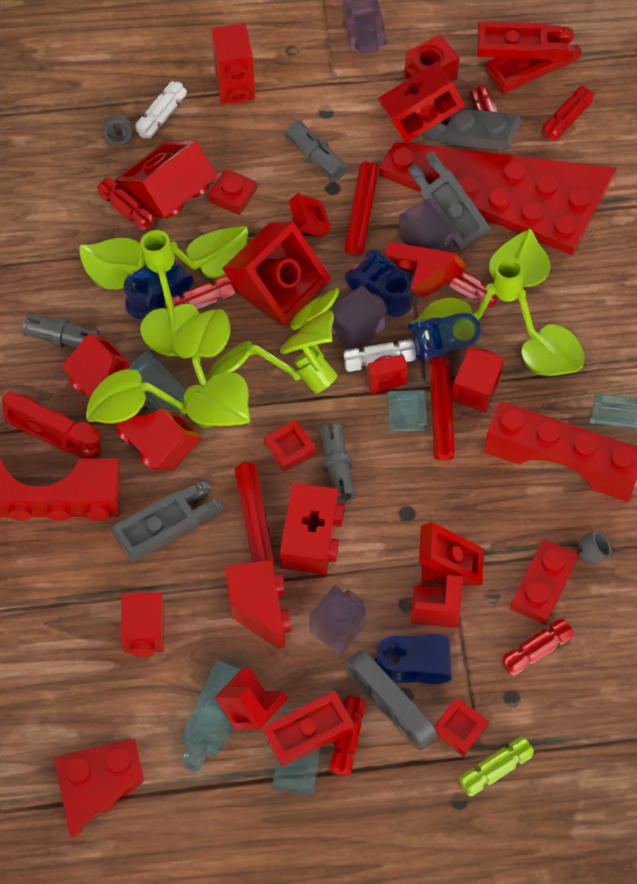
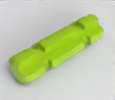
M523 736L518 737L509 743L508 749L503 747L478 763L476 770L471 768L461 774L459 779L461 787L469 796H474L484 789V784L491 785L514 770L517 765L516 763L521 765L532 758L534 750L529 741Z

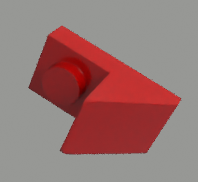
M388 241L385 256L396 264L395 268L397 270L414 274L411 291L420 298H426L463 273L467 266V263L456 253Z
M434 522L421 525L419 562L422 563V581L446 584L447 575L463 576L462 585H483L484 548Z

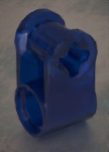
M369 250L365 254V260L358 267L350 269L345 273L344 277L348 286L356 294L365 297L386 314L399 317L411 310L413 304V291H411L413 280L411 276L387 260L377 250Z
M176 259L171 269L166 272L171 297L178 295L179 298L182 297V293L191 288L194 281L193 276ZM145 265L125 279L124 293L127 296L125 308L130 316L136 319H144L151 311L165 306V298L158 273L151 271Z
M458 313L442 318L435 317L407 325L408 330L413 331L418 352L415 355L416 361L448 354V352L475 345L481 336V326L478 319L469 313ZM461 320L471 321L475 326L474 336L467 341H461L454 335V327ZM425 331H428L431 344L430 348L428 347Z
M445 635L389 636L381 640L377 647L375 662L394 683L433 685L446 683L452 679L450 638ZM389 655L395 656L396 662H399V663H398V664H391V659H390V657H388V656H389Z

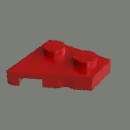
M135 738L54 757L70 837L79 835L86 824L100 813L104 815L116 805L121 796L130 794L145 782Z

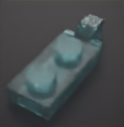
M218 660L215 661L184 730L182 743L188 745V748L182 760L184 763L183 768L199 774L207 754L217 756L219 750H223L233 725L214 697L241 669Z

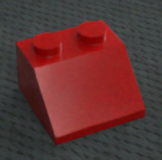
M166 140L114 180L120 184L119 188L123 187L143 204L142 208L147 207L155 214V217L168 219L181 212L184 208L182 204L188 199L199 197L207 192L210 188L209 183L217 178L218 175L196 140Z
M269 222L222 268L244 299L280 325H286L332 279L294 222Z

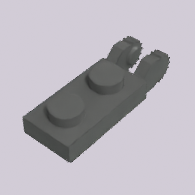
M461 109L422 133V136L428 140L446 142L449 145L509 150L522 121L519 114Z
M432 150L426 156L432 168L436 169L440 175V178L429 184L420 167L414 164L408 169L421 187V194L460 249L464 251L492 231V228L453 173L446 169Z
M200 481L181 492L177 490L111 527L112 534L131 564L197 528L199 524H204L222 513L221 511L224 507L219 499L209 501L193 511L189 507V505L199 502V500L205 498L211 492L212 488L207 481Z

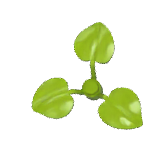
M247 226L231 227L199 236L189 244L186 250L187 256L178 249L176 242H170L169 236L160 230L146 233L141 238L140 244L129 238H114L96 244L80 245L79 252L88 276L94 283L105 289L113 290L129 286L134 280L135 272H142L144 270L145 263L148 269L159 274L167 309H155L148 313L141 323L140 331L144 343L150 349L172 357L178 356L173 348V339L176 331L187 320L200 314L191 304L173 306L166 272L174 264V254L192 270L201 268L202 273L206 277L217 279L226 275L222 268L247 245L248 228Z
M531 229L513 237L493 254L489 262V272L494 279V283L487 286V292L475 313L472 314V309L467 302L458 298L447 297L431 303L412 322L414 331L428 343L440 348L458 349L468 346L478 338L479 327L475 321L482 317L494 294L505 302L519 299L527 331L532 338L522 346L521 355L525 365L533 372L545 376L577 372L584 367L585 355L582 346L569 330L562 326L550 324L544 326L537 333L533 327L526 301V291L523 289V286L532 287L543 282L549 276L551 265L548 255L538 243Z
M335 288L323 296L312 300L290 322L292 330L300 327L301 329L281 346L280 352L284 355L299 349L304 351L294 361L297 366L296 369L259 346L252 345L249 340L224 353L209 370L205 378L206 382L218 374L235 371L249 356L258 354L289 373L295 381L302 378L314 394L325 390L336 380L338 375L325 360L317 344L332 342V324L335 315L329 309L336 298H338L340 290Z
M221 309L209 310L190 318L176 331L173 339V348L181 358L193 357L192 363L200 385H193L185 391L182 403L152 384L142 383V376L137 370L126 369L109 375L97 386L87 406V420L89 422L97 421L106 424L128 420L142 408L146 399L144 392L148 391L178 408L181 414L187 413L190 419L203 429L213 426H232L250 423L248 408L249 391L244 378L237 373L229 372L218 374L206 382L200 364L201 356L207 358L214 357L226 346L230 336V321L227 314Z

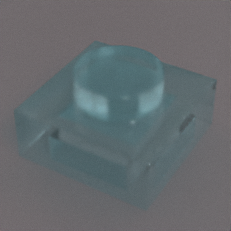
M425 390L387 392L389 432L427 431Z

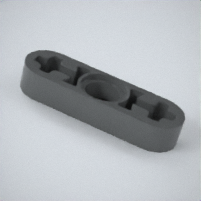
M360 649L344 662L345 668L352 679L415 748L422 750L437 737V733L430 721L368 653Z

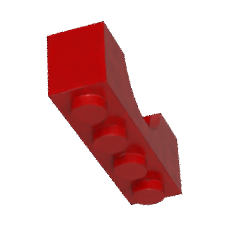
M89 333L61 367L70 376L69 383L80 393L91 397L94 390L105 378L115 372L129 369L131 362L108 338ZM162 408L147 415L137 413L128 420L114 423L117 426L115 429L116 434L126 443L134 444L141 452L139 455L141 461L153 470L174 471L202 439L178 412Z
M499 401L487 432L484 453L518 465L530 460H545L561 464L585 478L592 490L629 502L637 480V446Z
M0 459V517H9L17 521H26L31 519V517H48L56 521L68 520L70 517H87L94 521H103L109 517H119L121 472L118 459H79L74 469L64 479L52 485L40 487L25 485L15 480L8 473L2 459Z

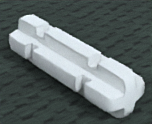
M170 82L163 91L165 95L160 94L145 112L146 118L142 116L136 123L135 130L142 138H152L159 129L157 125L162 126L176 109L177 103L180 104L187 95V90L183 87V84L180 82Z
M411 339L398 341V345L389 342L363 347L364 351L354 348L345 350L343 353L344 366L349 372L362 370L361 366L364 365L367 368L368 363H372L377 358L387 355L394 357L404 354L406 362L416 359V348Z

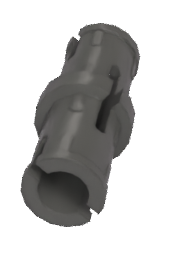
M296 120L288 126L285 131V137L301 150L303 158L309 164L314 163L334 182L345 174L348 165L331 151L329 143L324 138H318L301 120Z
M31 312L26 315V319L29 322L24 321L22 329L24 336L51 341L55 347L63 348L64 345L77 348L89 333L100 336V330L70 324L69 319L60 318L59 320L35 315Z
M332 424L334 439H331L329 427L325 425L319 430L325 458L322 460L323 470L328 473L330 488L339 489L338 503H343L340 490L342 487L345 491L346 502L356 497V492L350 473V468L353 465L351 455L346 453L344 430L342 425Z

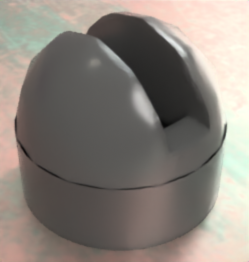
M121 114L108 117L103 128L106 141L118 146L130 140L132 128L126 117ZM114 123H120L123 134L117 135Z
M599 530L586 534L578 543V550L581 551L579 556L586 563H601L612 555L611 545L607 537Z

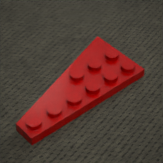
M394 142L379 167V176L421 193V187L408 168L414 164L420 167L429 184H432L440 178V175L436 169L432 168L426 156L433 150L446 169L450 170L485 220L519 234L531 229L538 242L573 256L615 176L616 168Z

